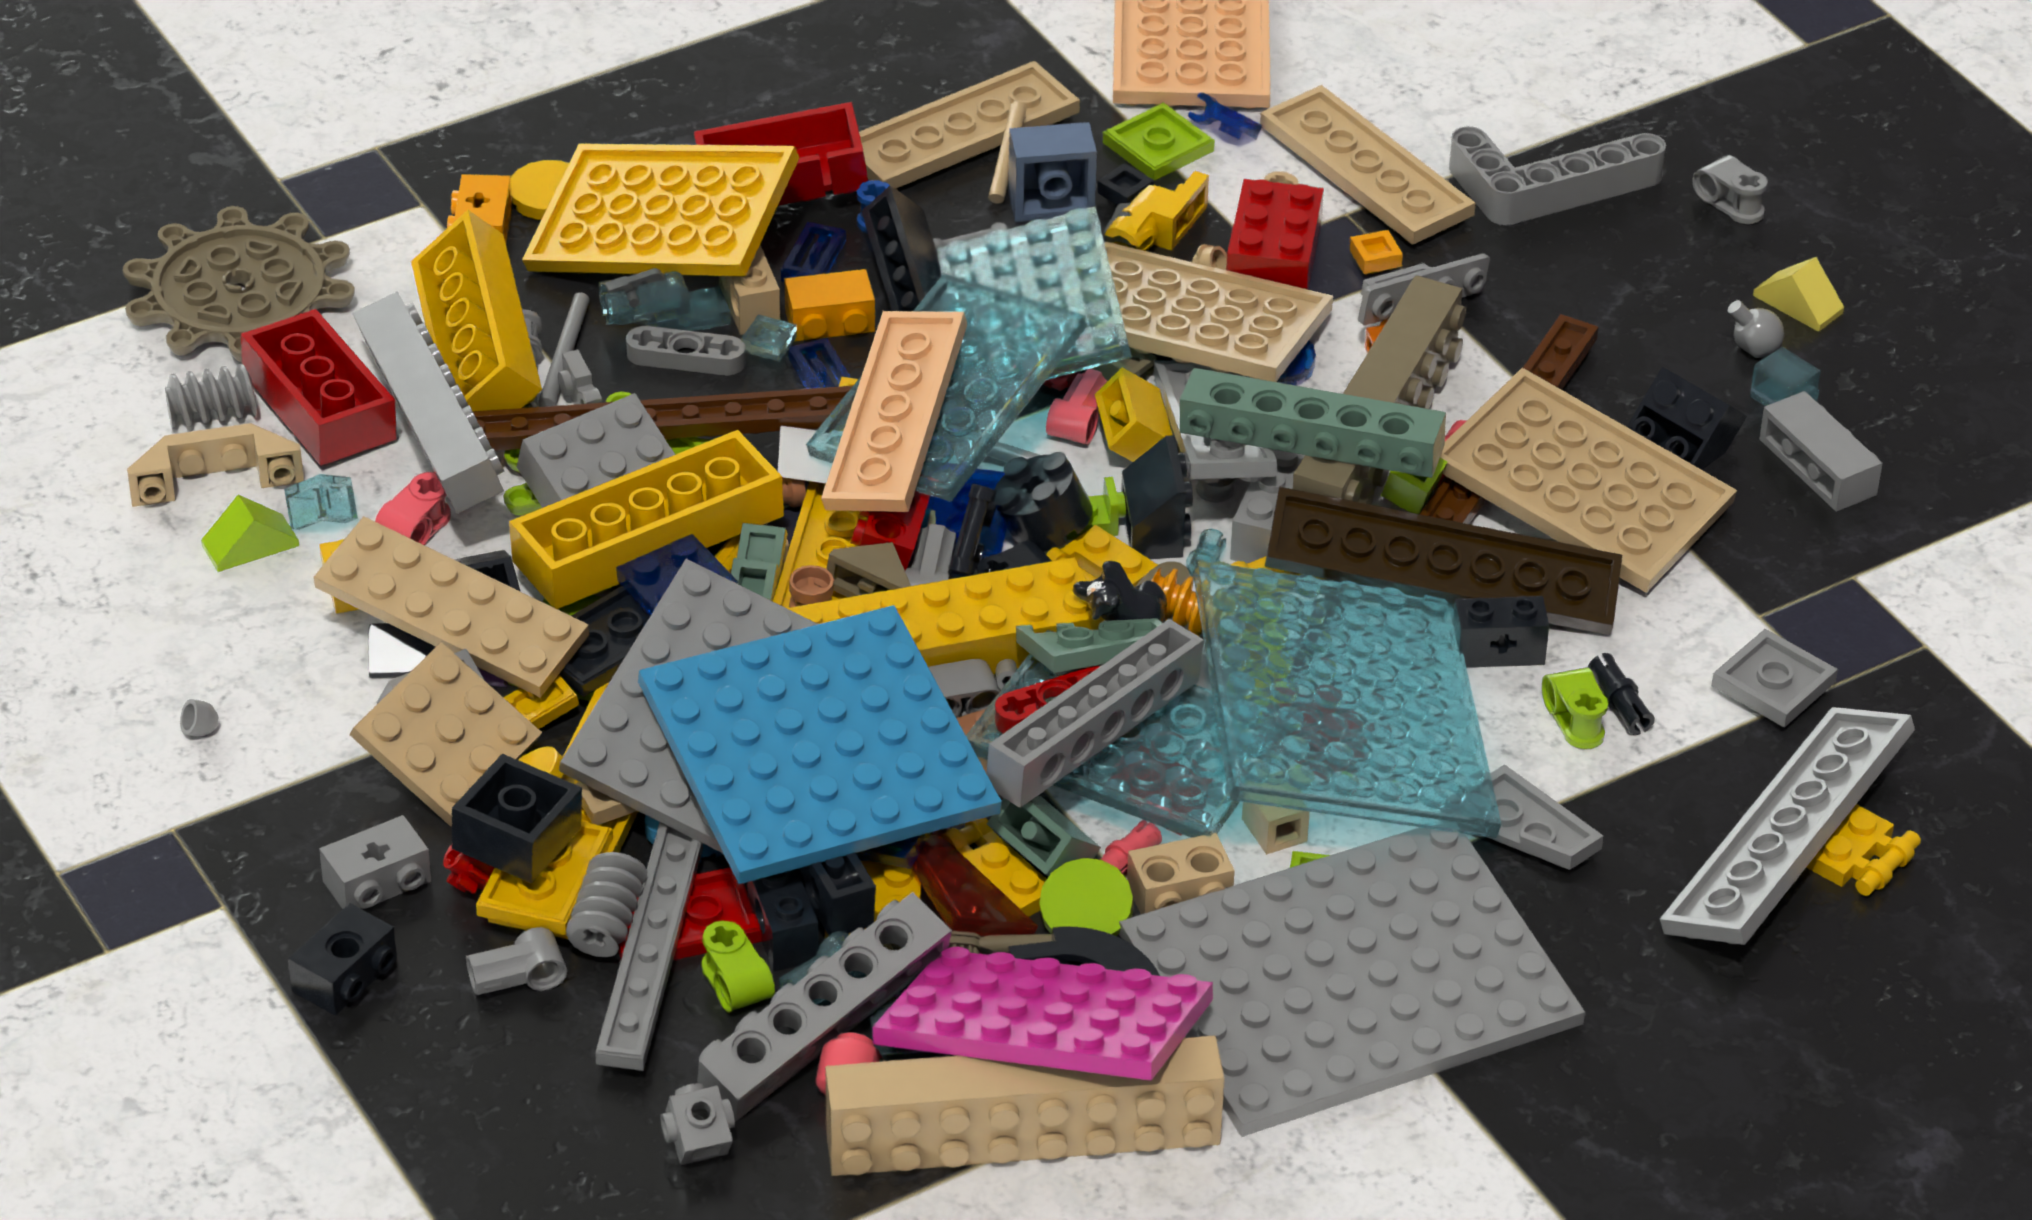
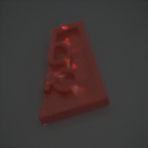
M928 835L927 837L915 836L904 840L900 849L944 922L952 931L972 932L981 936L1035 934L1038 926L949 841L936 835Z

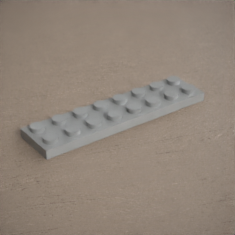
M1832 707L1662 915L1660 922L1664 934L1745 945L1914 732L1915 728L1911 715Z

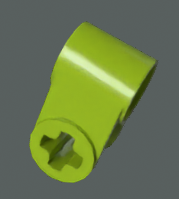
M1585 667L1544 675L1542 678L1544 704L1548 712L1556 720L1565 736V740L1570 745L1581 749H1592L1602 744L1605 737L1602 717L1607 712L1608 700L1596 683L1591 669Z
M718 921L708 925L703 933V944L707 953L702 960V972L715 990L724 1010L731 1012L772 998L775 993V987L770 969L763 958L759 957L745 935L744 930L738 924L731 921Z

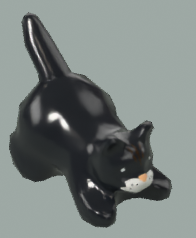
M1113 560L1106 561L1102 565L1103 572L1099 578L1093 581H1079L1073 585V593L1088 603L1092 611V619L1094 620L1099 619L1101 616L1105 621L1157 618L1162 623L1165 622L1167 598L1162 588L1152 581H1145L1139 586L1134 587L1118 562Z

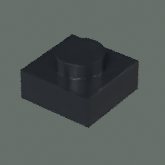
M1124 163L1097 180V193L1116 205L1131 203L1147 186H1154V180Z

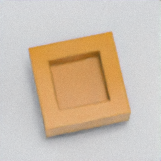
M1389 230L1350 237L1349 250L1363 274L1402 267L1403 253Z

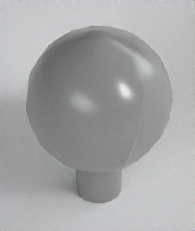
M1740 300L1732 302L1728 307V312L1736 320L1733 333L1735 343L1754 358H1766L1776 353L1784 340V328L1779 317L1768 309L1754 308L1748 310Z

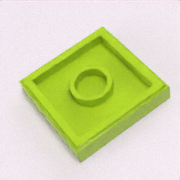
M1164 102L1103 132V143L1154 181L1214 152L1215 146L1214 139Z

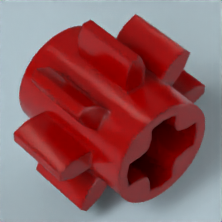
M452 844L448 848L443 860L444 867L452 872L446 881L462 892L467 890L472 894L476 892L477 888L484 890L495 868L453 850Z

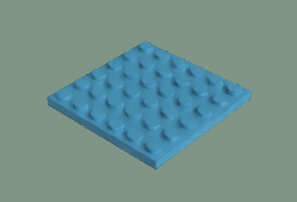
M894 605L639 670L638 683L738 884L1000 814L1002 803L1000 797Z

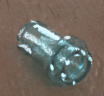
M1211 528L1202 531L1196 549L1190 552L1187 557L1186 565L1190 575L1197 580H1209L1220 571L1221 562L1219 559L1226 547L1227 540L1226 538L1221 539L1223 533L1219 530Z

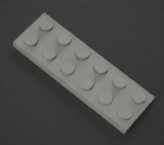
M1174 360L1154 361V378L1157 387L1160 389L1180 452L1185 453L1186 469L1190 480L1196 479L1203 483H1216L1225 478H1240L1247 482H1257L1263 480L1264 477H1277V459L1273 449L1180 433V397L1193 368L1214 371L1211 367L1195 363H1179ZM1228 372V373H1227V374H1232V375L1244 376V375H1240V374H1236V373H1232V372Z

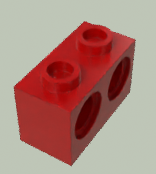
M916 488L909 512L860 511L859 515L867 519L866 521L858 519L850 544L865 546L893 542L902 566L906 571L914 551L931 493Z

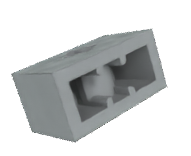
M404 815L319 848L322 880L342 909L351 903L363 910L431 882L429 849Z

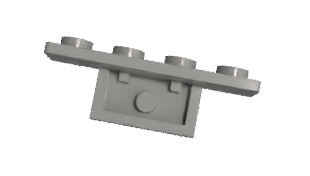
M1482 253L1433 268L1422 263L1363 280L1358 322L1366 326L1389 319L1415 275L1463 288L1462 297L1480 293L1484 289L1487 279L1490 257Z

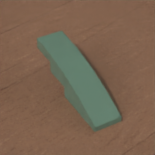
M743 523L737 558L733 559L730 581L773 601L780 579L788 535L786 528Z

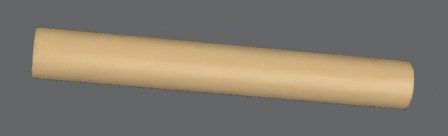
M1014 101L1011 104L988 199L993 203H1002L1005 198L1009 171V128H1021L1023 125L1027 105L1022 101Z

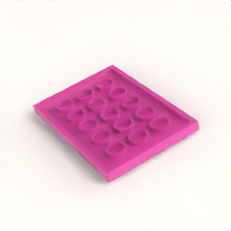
M950 947L941 952V957L931 961L875 1023L873 1026V1045L1152 1080L1213 1001V982L1198 981L1194 976L1186 974L1165 977L1151 975L1149 971L1144 969L1116 971L1105 969L1104 966L1096 963L1075 966L1060 964L1058 960L1053 958L1026 960L1015 958L1012 954L1005 952L985 955L970 953L968 949L963 947Z

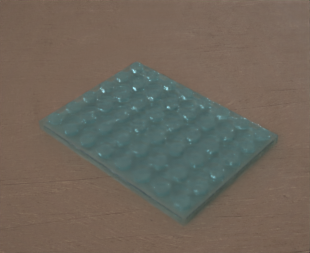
M1197 560L1193 577L1229 800L1497 838L1502 824L1463 651L1458 648L1453 626L1454 611L1452 604L1447 603L1445 599L1427 594L1423 598L1405 595L1400 590L1391 587L1382 589L1358 585L1351 581L1338 582L1318 579L1305 574L1292 575L1273 572L1266 568L1253 569L1233 566L1225 562L1213 563Z

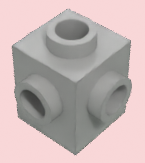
M695 1083L677 1089L675 1095L669 1098L666 1113L661 1114V1125L667 1143L674 1142L680 1165L728 1154L733 1141L730 1128L735 1127V1120L729 1099L721 1100L718 1085L704 1088L702 1083Z

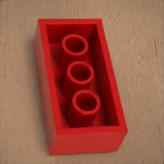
M317 309L240 334L242 364L251 376L253 387L320 466L397 440L394 397Z

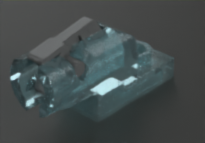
M654 268L629 277L624 276L614 280L599 282L600 305L603 316H607V325H622L643 321L645 326L696 331L731 324L730 309L720 286L689 292L682 274L677 271L662 273L659 269Z

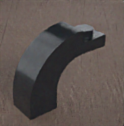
M1052 927V941L1009 946V953L1018 959L1036 960L1039 958H1053L1058 960L1060 964L1075 966L1096 963L1108 970L1144 969L1149 971L1151 975L1160 976L1149 958L1135 946L1117 936L1090 928Z

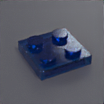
M693 534L616 567L618 582L650 616L685 559L738 584L734 576Z

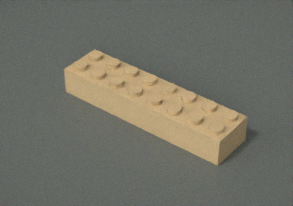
M1216 1035L1184 1038L1152 1080L966 1056L825 1066L826 1135L832 1176L1220 1145L1224 1074Z

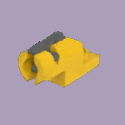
M1194 171L1184 184L1180 183L1175 191L1160 186H1147L1131 203H1121L1117 206L1104 230V241L1143 251L1148 250L1153 245L1172 251L1208 207L1209 175Z

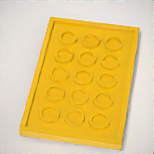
M579 144L522 261L527 271L638 274L657 268L666 275L746 276L799 160L798 153L794 146Z

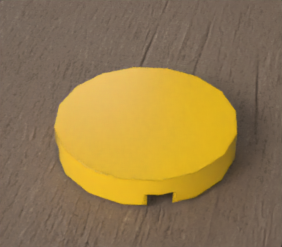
M543 160L529 163L519 168L510 177L512 203L516 205L517 211L526 217L542 220L569 163L557 160Z

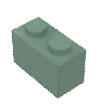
M1036 796L1021 808L1004 798L1001 803L1000 814L991 816L987 822L988 826L1047 876L1066 862L1081 858L1094 859L1101 849L1097 843L1041 796Z

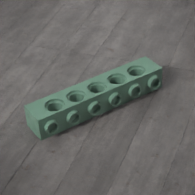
M1193 368L1180 397V433L1430 478L1434 475L1445 446L1446 412L1198 368Z

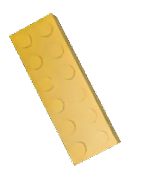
M467 210L411 261L425 326L472 411L522 408L536 398L542 387L504 235Z
M735 430L509 521L512 562L553 608L559 609L642 575L666 560L671 563L741 534L743 523L764 525L783 517L782 475L739 430Z

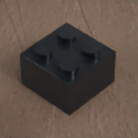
M502 753L452 807V849L532 884L581 829L582 787Z

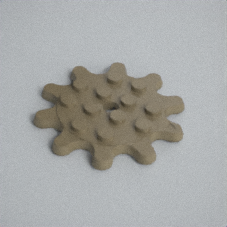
M238 206L225 207L218 212L216 226L204 232H195L189 230L184 225L176 223L163 226L158 231V239L167 250V253L157 259H132L123 266V274L129 284L151 290L147 295L134 299L126 305L127 317L136 326H147L155 323L172 325L173 328L166 335V343L174 354L180 356L192 353L204 343L220 342L229 345L230 352L234 358L242 362L241 333L314 309L346 307L350 305L355 294V288L349 281L333 279L326 275L328 272L340 268L347 263L350 255L349 246L345 242L335 240L322 244L305 242L303 238L309 228V219L301 213L285 214L272 225L259 226L252 224L248 220V214L245 209ZM241 283L243 286H245V289L242 290L241 286H235L233 284Z

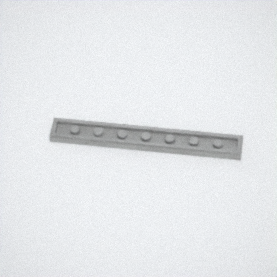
M661 822L659 823L647 866V876L642 884L643 888L638 898L595 1053L596 1065L644 1070L703 851V843Z

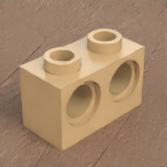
M759 245L746 276H719V286L740 335L780 328V289L761 245Z
M1217 833L1128 851L1127 880L1140 914L1234 886L1235 870Z

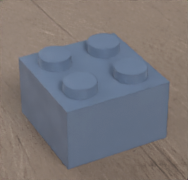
M1089 122L1009 128L1008 194L1015 222L1095 216L1097 150Z

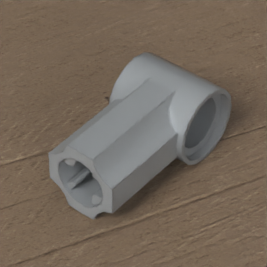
M930 524L926 528H920L912 566L905 571L911 586L952 579L948 567L951 556L954 555L957 536L955 532L948 530L943 525Z
M543 927L526 930L518 936L514 945L466 956L470 983L475 995L526 983L534 990H549L561 984L567 976V968L552 931Z

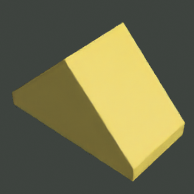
M1816 257L1776 272L1756 287L1753 292L1754 297L1818 332L1844 312V306Z

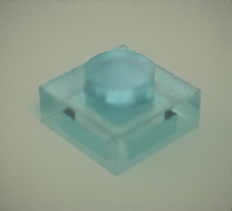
M758 314L741 338V342L745 344V352L780 362L797 338L796 324Z

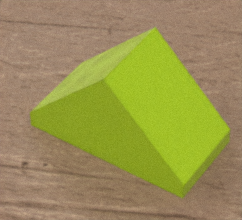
M238 494L201 539V543L217 572L298 547L299 539L283 514Z

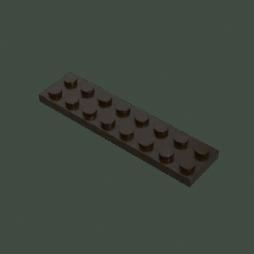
M1279 487L1264 567L1455 604V599L1543 596L1549 623L1610 635L1614 624L1623 555Z

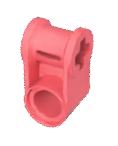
M425 472L415 476L401 492L383 505L376 516L375 522L425 545L451 518V509L445 501L446 493L435 472Z

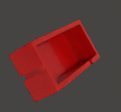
M852 102L694 131L696 145L794 146L799 160L778 206L826 197L825 192L833 190L834 195L853 193L857 191L862 183L868 181L863 146Z

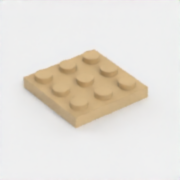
M440 642L353 727L349 735L448 825L452 826V807L503 753L518 760L539 739L542 732L447 646Z

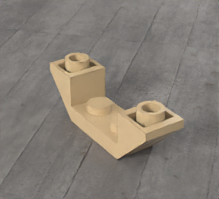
M252 423L165 435L127 468L132 507L175 501L173 478L257 467L261 488L304 482L300 444Z

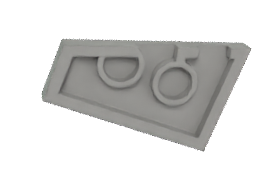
M1505 764L1440 805V819L1445 820L1454 817L1462 828L1569 870L1602 849V834Z

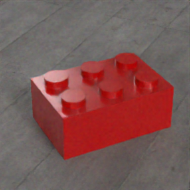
M1244 179L1227 252L1226 270L1308 290L1321 230L1324 188L1312 187L1306 184L1294 185L1270 182L1264 179Z

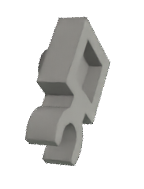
M579 350L562 353L563 371L558 372V382L564 396L569 395L574 404L602 402L601 394L596 387L594 388L592 374Z

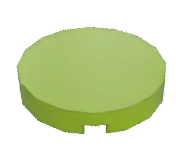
M1081 858L1066 862L1051 872L1042 886L1039 905L1044 926L1051 934L1052 927L1067 926L1090 928L1117 936L1121 930L1119 921L1132 918L1134 902L1129 882L1117 867L1103 860Z

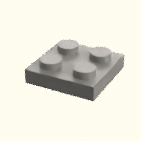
M1764 629L1713 673L1711 686L1785 727L1836 682L1838 669L1771 631Z

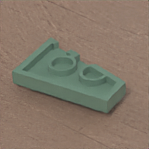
M1157 618L1103 621L1099 624L1098 630L1075 627L1073 623L1056 624V632L1034 633L1032 625L1016 626V643L1053 673L1065 675L1078 671L1079 668L1102 666L1161 625L1162 622Z

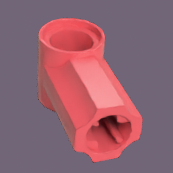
M1087 368L1086 372L1077 374L1064 398L1054 399L1046 421L1047 435L1086 445L1090 444L1097 428L1099 416L1095 393L1108 381L1100 371Z

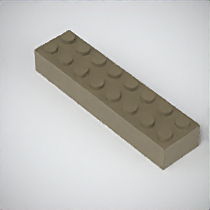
M1415 275L1343 394L1429 409L1436 386L1442 387L1444 385L1449 364L1451 362L1456 363L1462 351L1463 339L1458 338V331L1461 329L1466 315V307L1461 305L1463 288ZM1305 455L1294 472L1293 489L1372 505L1375 489L1377 486H1384L1389 470Z

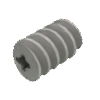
M243 364L237 365L235 377H232L226 366L221 367L217 380L210 369L203 370L201 382H198L194 373L189 371L186 373L184 385L180 383L176 374L169 375L165 393L171 428H175L177 415L182 416L187 426L192 425L194 413L197 412L204 423H209L211 410L216 411L221 421L226 420L227 410L232 407L237 418L243 417L245 405H249L254 415H257L251 376Z
M605 852L596 855L589 861L586 875L583 878L576 904L573 907L571 918L566 928L568 939L574 947L593 956L609 957L616 955L618 944L626 939L627 927L631 924L632 912L635 911L638 903L636 898L640 896L643 888L642 883L645 882L647 870L639 860L627 854Z

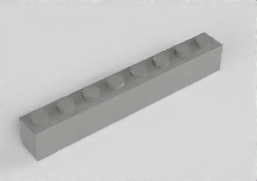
M397 291L353 312L352 314L368 348L455 512L458 514L504 492L497 476L503 473L504 469L482 427L479 426L471 407L467 404L460 387L456 384L449 367L445 364L436 344L433 342L424 322H422L413 302L405 306Z

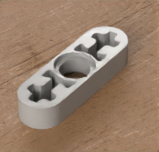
M652 326L636 327L626 335L627 358L636 365L716 375H734L741 372L746 365L745 344L735 336ZM691 348L696 350L691 353L677 352L678 349Z

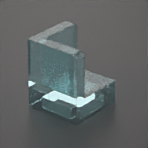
M319 474L284 489L289 522L292 529L301 530L320 521L348 523L358 519L351 477Z

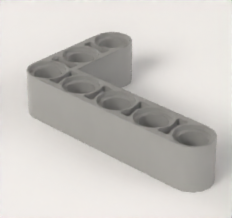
M1466 126L1460 127L1452 133L1449 170L1489 220L1499 225H1512L1659 184L1662 180L1666 143L1660 136L1644 133L1514 168L1484 131L1476 127Z

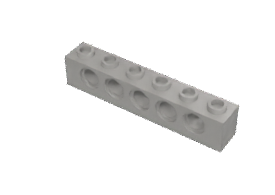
M1168 619L989 743L986 774L997 794L1021 808L1196 684L1200 676L1204 639Z
M913 892L901 902L897 900L890 902L881 910L877 920L865 930L863 928L854 930L844 940L842 948L831 957L824 955L817 959L810 966L802 980L795 985L788 983L779 989L773 996L771 1004L760 1013L753 1011L747 1014L738 1023L735 1032L723 1042L715 1040L709 1044L699 1057L697 1082L702 1083L704 1088L718 1085L721 1100L729 1099L734 1120H739L818 1057L825 1043L837 1038L841 1033L852 1030L916 979L931 961L941 957V952L949 948L952 930ZM887 943H894L899 945L902 949L889 950L886 949L883 945ZM861 971L867 976L864 978H854L848 972ZM815 999H826L832 1004L829 1006H818L812 1001ZM780 1027H790L793 1028L796 1031V1033L791 1035H785L779 1033L776 1029ZM754 1055L761 1061L747 1063L741 1060L740 1057Z

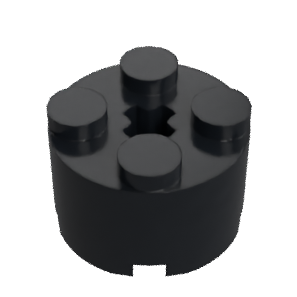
M1054 452L1029 459L1017 457L1005 465L1003 469L1005 474L994 489L997 490L994 502L997 503L996 509L1015 542L1033 541L1044 552L1064 545L1066 542L1063 537L1074 529L1077 534L1085 529L1091 519L1093 506L1064 453Z

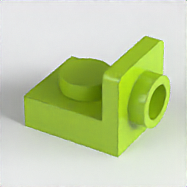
M1104 477L1103 495L1088 496L1093 506L1089 523L1079 534L1074 529L1066 535L1067 540L1077 538L1094 525L1099 526L1113 536H1118L1119 518L1126 516L1125 496L1123 492L1116 491L1113 477Z

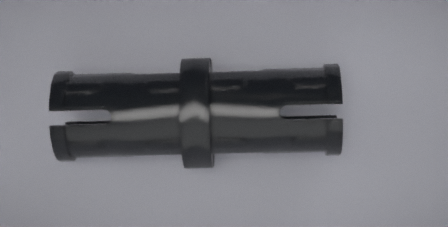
M1602 653L1606 666L1603 665L1598 656L1594 657L1588 664V668L1591 669L1597 683L1603 690L1604 696L1608 700V707L1618 712L1631 734H1641L1640 729L1636 725L1637 722L1641 725L1644 732L1648 731L1654 724L1655 717L1639 697V688L1634 680L1626 678L1612 654Z

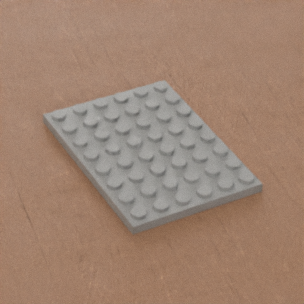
M1454 817L1224 888L1225 890L1211 892L1119 921L1121 927L1119 936L1121 939L1132 944L1147 956L1156 967L1160 976L1171 977L1186 974L1194 976L1198 981L1213 982V1001L1192 1028L1199 1037L1216 1035L1224 1074L1223 1108L1241 1137L1583 1025L1584 1009Z

